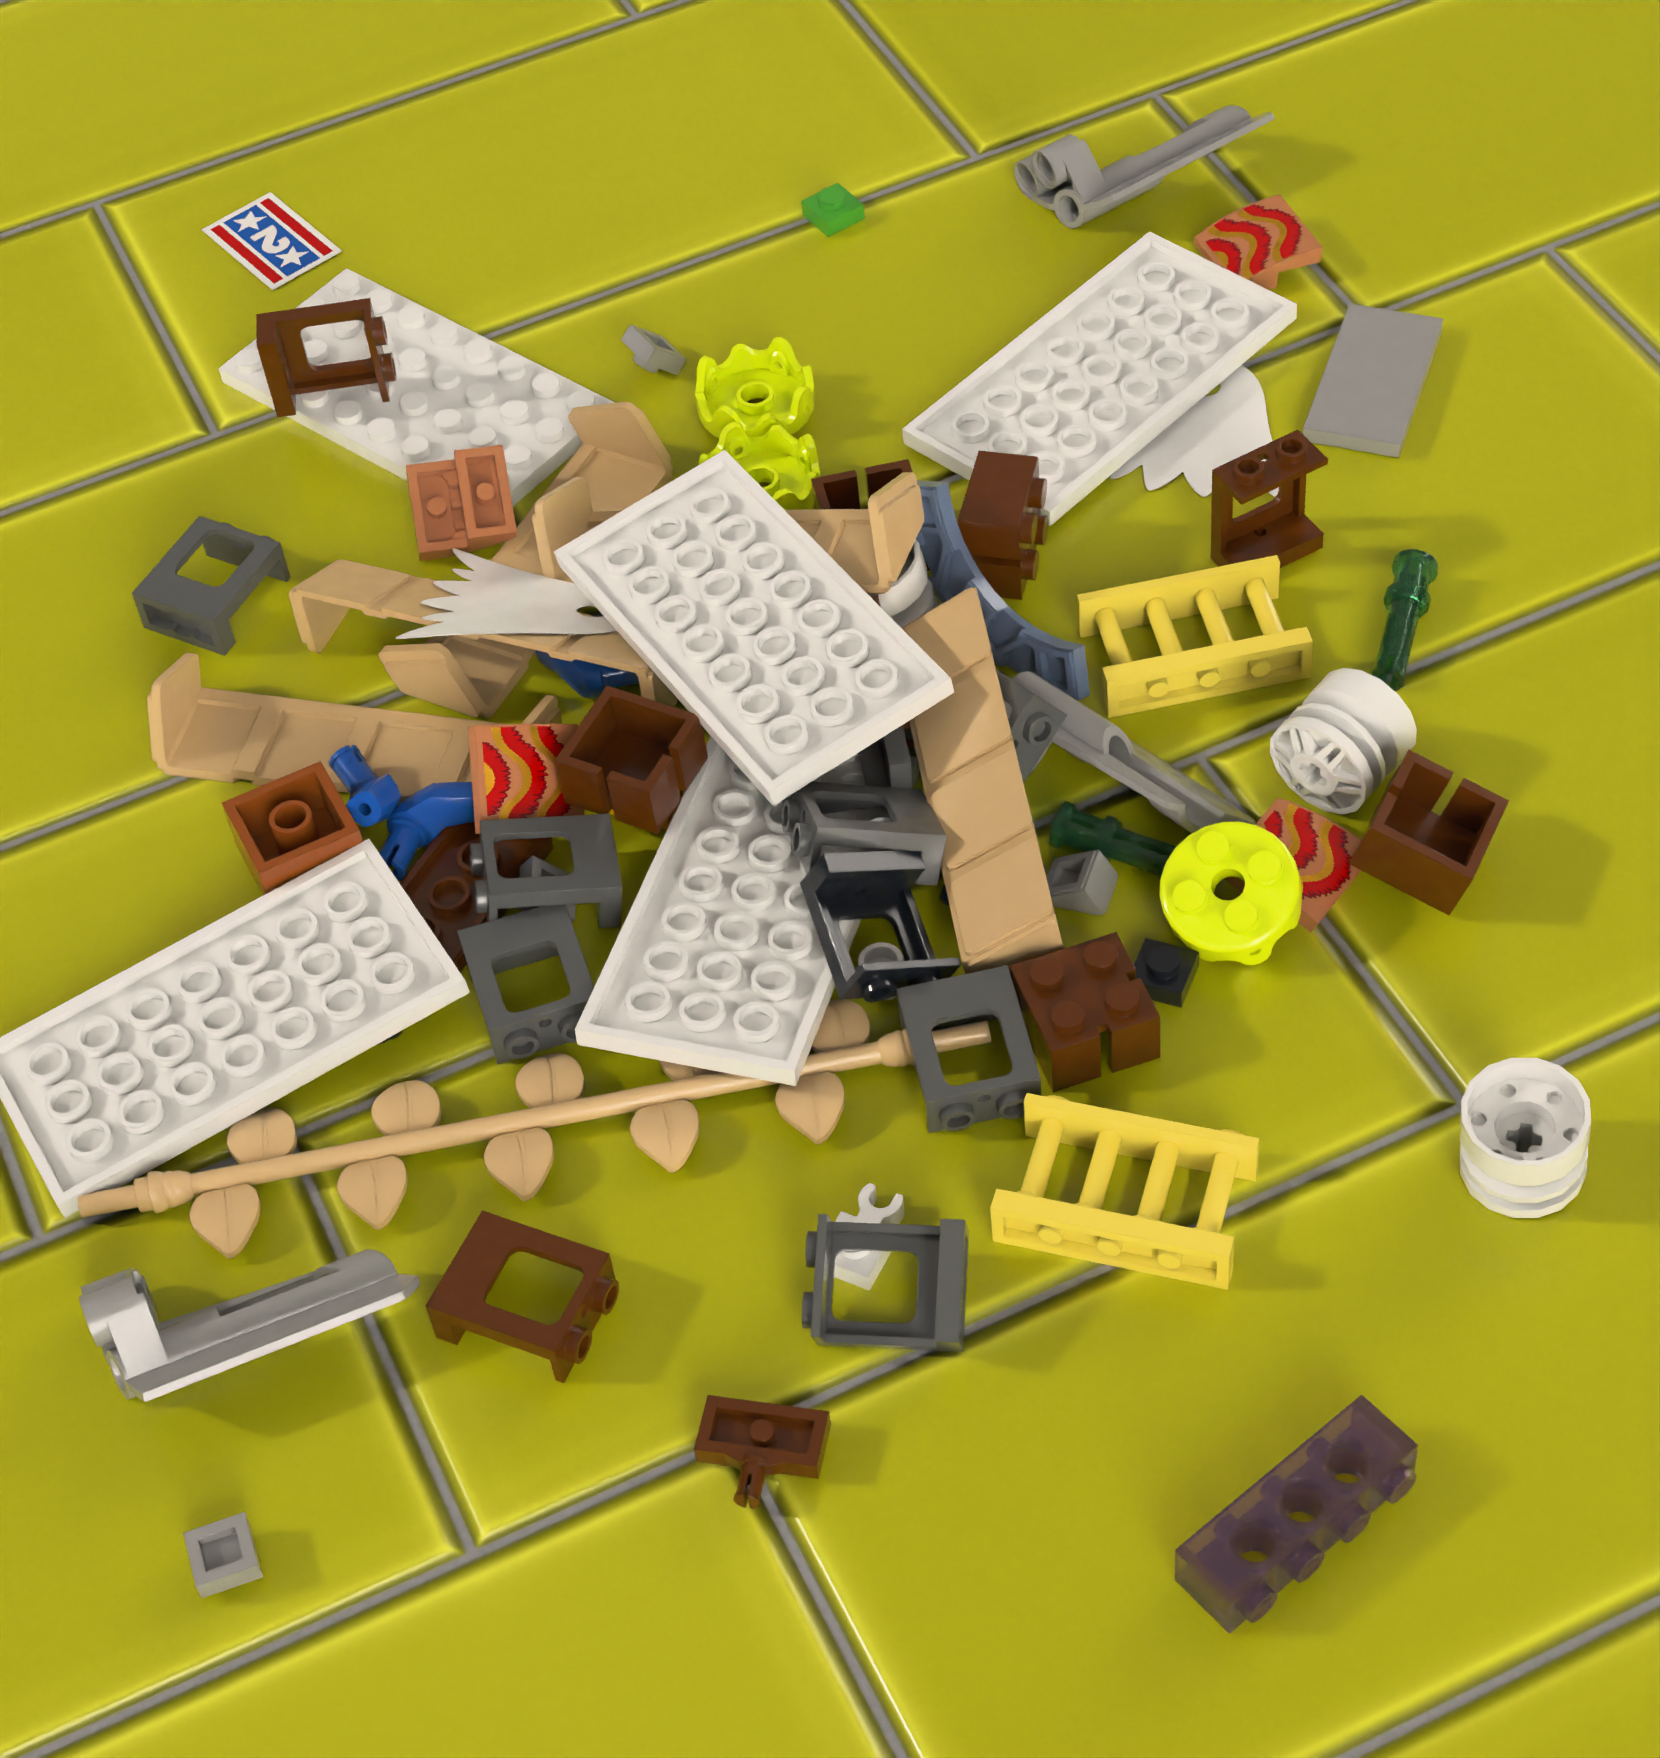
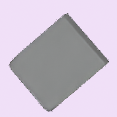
M1100 850L1054 858L1047 876L1054 907L1091 915H1104L1106 913L1118 881L1116 870Z

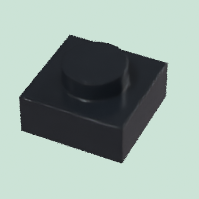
M1145 938L1134 963L1136 979L1141 978L1153 1001L1182 1008L1199 967V952Z

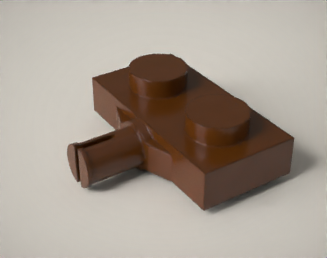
M707 1395L694 1446L696 1461L731 1466L740 1470L741 1474L733 1500L737 1505L746 1508L748 1500L750 1508H757L760 1506V1497L767 1474L781 1473L819 1479L831 1427L830 1413L823 1410Z

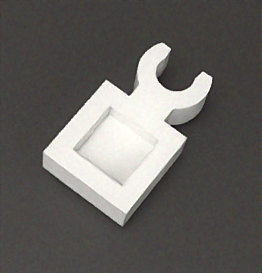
M868 1183L862 1188L858 1196L859 1213L857 1217L841 1211L835 1222L899 1224L905 1213L903 1195L897 1193L889 1206L876 1208L873 1206L877 1200L876 1185ZM842 1251L835 1260L834 1277L870 1291L891 1252Z

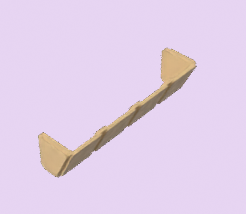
M618 402L575 407L569 413L568 419L583 444L541 497L574 477H584L588 483L593 511H623L665 486L671 480L673 467L670 462L672 459L644 412L634 404ZM534 505L517 526V537L506 541L491 561L543 576L532 522V515L535 512ZM457 635L432 636L426 644L384 646L378 656L385 666V670L404 694L472 717L490 718L529 668L528 661L535 654V650L485 638L474 640Z
M913 472L901 473L872 494L868 500V509L785 510L867 594H884L890 590L892 583L897 581L924 523L921 491ZM584 477L570 479L539 498L535 503L532 522L543 576L574 583L559 566L554 551L621 512L593 511L588 483Z
M340 559L293 587L289 592V599L302 643L307 644L309 651L321 653L350 608L362 610L365 615L383 619L393 617L429 626L441 622L423 620L422 617L452 611L421 604V601L458 595L437 587L433 583L437 580L414 577L406 573ZM578 612L583 616L592 617L591 615ZM618 631L598 634L515 633L457 635L474 640L485 638L546 652L552 658L572 662L576 659L633 672L638 676L642 697L672 707L675 706L678 700Z
M968 588L902 627L951 678L954 689L953 694L925 710L909 722L927 803L932 807L947 835L941 869L965 974L1008 965L1010 971L1011 965L1064 949L977 588Z
M185 653L154 680L151 692L147 697L152 760L157 762V769H162L163 774L236 783L242 779L252 781V784L255 786H262L321 761L337 791L349 793L340 778L330 768L329 760L340 748L347 745L350 747L356 745L377 776H383L388 773L391 775L401 794L398 804H401L409 796L432 783L472 782L468 727L503 724L201 687L199 657L194 653ZM545 695L522 724H562L557 696Z

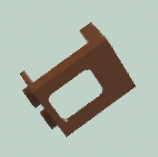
M370 298L256 314L257 349L277 418L296 415L297 394L378 383L382 402L390 401L389 382L397 380L395 362L392 353L384 354L382 345H388L385 321L383 316L375 317ZM352 320L364 322V331L371 354L370 358L315 366L309 362L301 335L302 329L310 326Z
M1295 430L1212 469L1210 559L1218 567L1277 555L1280 561V568L1323 548L1324 533L1305 515L1306 474L1327 465L1328 458L1299 430ZM1279 487L1277 496L1270 502L1236 518H1232L1233 497L1243 505Z
M482 1210L427 1302L426 1309L436 1338L458 1345L465 1331H470L549 1359L555 1380L564 1383L574 1364H580L586 1358L592 1343V1331L601 1315H607L613 1309L619 1293V1282L615 1278L609 1253ZM526 1252L579 1270L584 1274L568 1306L556 1323L550 1325L543 1324L486 1303L485 1300L512 1254Z

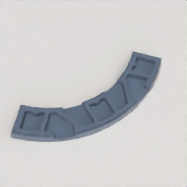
M917 480V485L921 491L924 523L916 540L919 542L924 559L933 575L928 579L932 583L934 591L941 602L948 601L968 588L976 587L991 643L994 662L1000 667L1009 666L1017 673L1033 672L1076 700L1089 696L1090 689L1085 645L1054 637L1036 628L1011 609L982 575L964 542L952 506L948 482Z

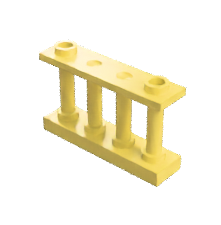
M1278 556L1248 560L1078 594L1077 627L1079 636L1082 638L1101 634L1112 665L1102 667L1103 705L1107 717L1111 718L1311 678L1313 640L1308 628L1302 627L1284 631L1272 602L1273 599L1279 598L1280 561ZM1251 604L1263 635L1234 641L1222 610ZM1201 614L1212 646L1183 651L1172 620ZM1151 624L1162 656L1132 661L1121 630Z
M1026 1093L1024 1099L1025 1136L1036 1138V1142L1021 1190L1012 1192L996 1188L990 1207L992 1238L994 1242L1228 1290L1233 1272L1234 1237L1220 1234L1234 1177L1256 1182L1259 1138L1246 1136L1231 1129L1215 1130L1071 1102L1061 1096L1051 1095L1045 1097ZM1060 1143L1094 1149L1079 1202L1075 1204L1043 1198ZM1117 1154L1152 1161L1137 1215L1134 1216L1102 1210ZM1176 1166L1210 1172L1197 1226L1194 1228L1160 1222Z

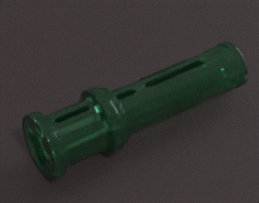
M1407 549L1395 555L1391 567L1395 576L1394 581L1387 587L1383 598L1388 615L1371 675L1386 683L1388 674H1392L1390 688L1394 691L1401 689L1405 683V673L1418 619L1429 610L1431 597L1428 588L1429 584L1436 579L1439 570L1436 559L1429 553L1418 549Z
M1064 801L1057 811L1049 837V844L1053 848L1061 849L1063 846H1067L1081 852L1100 850L1109 862L1113 859L1159 876L1162 875L1165 863L1176 847L1167 842L1124 829L1122 822L1117 817L1108 815L1103 819L1076 810L1075 803Z

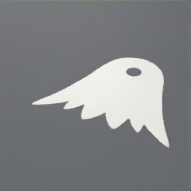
M1241 365L1220 383L1221 388L1216 394L1204 396L1116 470L1111 475V479L1127 475L1142 465L1145 486L1147 490L1152 491L1171 482L1183 472L1187 482L1194 491L1202 497H1207L1212 492V469L1272 442L1265 397L1258 379L1250 370ZM1279 487L1268 493L1276 497Z
M452 548L454 554L464 564L474 570L454 568L452 571L471 581H434L433 583L437 587L458 596L439 597L421 601V604L452 612L422 617L423 620L440 621L441 623L409 631L399 635L396 639L468 634H598L617 630L604 616L587 617L577 612L579 608L595 606L575 583L519 570Z

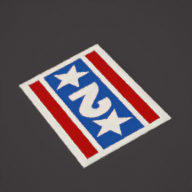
M271 192L201 229L271 290L278 288L342 252L341 249Z

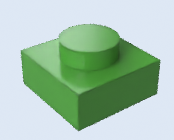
M839 183L801 201L803 216L827 237L865 219L863 203Z

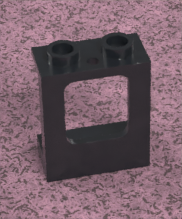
M920 851L823 853L800 882L840 1000L864 998L866 1002L882 1001L890 996H897V988L949 978L961 966L959 958L936 959L910 887L926 869ZM874 918L888 920L893 926L905 961L862 963L855 971L839 926V921Z

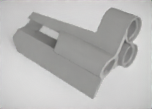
M1228 105L1194 121L1186 127L1182 134L1135 157L1132 155L1126 156L1102 169H1099L1085 140H1079L1076 136L1069 134L1018 161L1014 165V175L1018 187L1025 196L1046 209L1055 211L1059 221L1066 227L1078 228L1153 189L1162 181L1165 175L1261 127L1275 118L1271 111L1251 118L1244 108Z
M1026 671L1012 678L1015 682L1067 714V717L1030 774L1038 766L1053 742L1082 762L1090 763L1145 796L1156 810L1191 833L1205 826L1220 822L1240 821L1253 825L1256 824L1254 818L1128 738L1118 726L1039 675ZM1004 701L1007 717L1009 719L1012 713V708L1010 704Z
M366 1249L324 1265L302 1276L161 1323L144 1275L140 1276L138 1269L134 1270L133 1267L81 1286L82 1296H79V1300L91 1335L97 1347L102 1346L106 1361L121 1393L127 1400L137 1397L147 1402L404 1301L421 1283L418 1275L398 1274L393 1263L383 1253Z

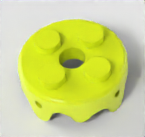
M782 337L774 338L769 347L764 350H756L745 344H737L732 348L726 361L718 366L714 359L704 355L699 360L697 366L695 390L699 419L705 429L716 438H720L722 429L732 422L741 424L746 433L752 437L765 435L772 425H780L792 435L808 422L814 410L815 390L811 366L802 367L794 355L792 346ZM756 398L763 400L759 403H748L749 400Z
M732 422L722 429L715 449L708 454L702 453L700 455L699 465L726 450L758 484L760 482L770 483V485L763 487V489L784 510L812 509L814 506L811 479L821 477L816 445L814 439L808 433L801 436L798 440L782 426L772 425L765 435L752 437L746 433L741 424Z
M1220 822L1195 831L1175 847L1165 863L1160 878L1159 897L1163 914L1173 935L1177 936L1191 950L1198 951L1201 959L1209 962L1237 961L1245 965H1256L1267 960L1276 941L1287 931L1297 926L1301 914L1303 882L1297 864L1289 849L1273 833L1258 825L1245 822ZM1237 877L1245 882L1244 890L1240 896L1233 900H1222L1215 896V888L1224 878Z

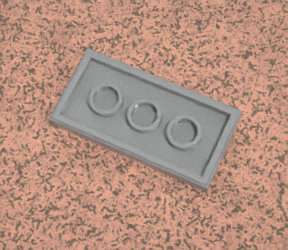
M1349 303L1304 424L1303 435L1311 443L1399 458L1442 333L1443 318Z

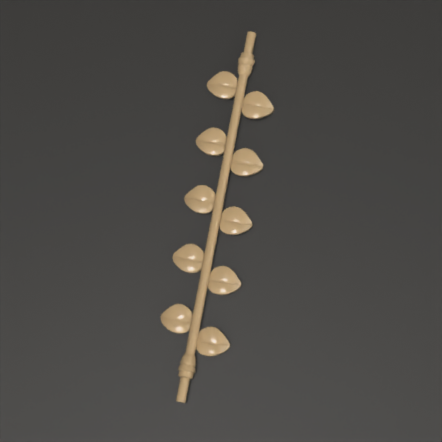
M848 999L829 1001L811 1047L815 1053L808 1055L797 1085L781 1084L776 1093L775 1102L780 1116L816 1145L825 1142L830 1137L844 1109L845 1095L843 1084L840 1078L833 1073L877 1064L889 1067L914 1066L905 1029L888 1033L880 1037L878 1041L868 1043L870 1039V1023L867 1013L860 1005ZM987 1020L931 1031L937 1053L991 1043ZM547 1054L531 1060L517 1074L515 1081L516 1091L528 1109L438 1126L441 1120V1106L434 1088L423 1081H406L387 1088L373 1102L371 1109L372 1119L377 1129L384 1135L383 1137L295 1154L293 1153L296 1148L297 1134L291 1117L278 1108L260 1109L238 1121L229 1129L227 1146L233 1158L239 1163L238 1165L196 1173L181 1170L166 1171L164 1173L148 1171L147 1176L135 1178L134 1185L79 1196L78 1208L82 1218L137 1207L140 1212L154 1210L155 1214H158L170 1207L175 1208L193 1200L195 1196H198L189 1212L190 1221L195 1232L226 1258L232 1259L242 1251L249 1241L261 1213V1202L257 1190L251 1185L346 1167L337 1182L338 1193L343 1204L375 1230H380L391 1221L397 1212L408 1185L406 1168L403 1161L398 1157L492 1139L484 1153V1161L488 1172L522 1201H528L538 1193L544 1184L554 1159L553 1142L550 1134L544 1129L637 1111L630 1125L633 1142L641 1151L668 1172L674 1173L689 1158L699 1135L700 1123L698 1112L689 1101L779 1083L659 1060L662 1070L672 1081L582 1098L585 1090V1081L579 1063L567 1054Z

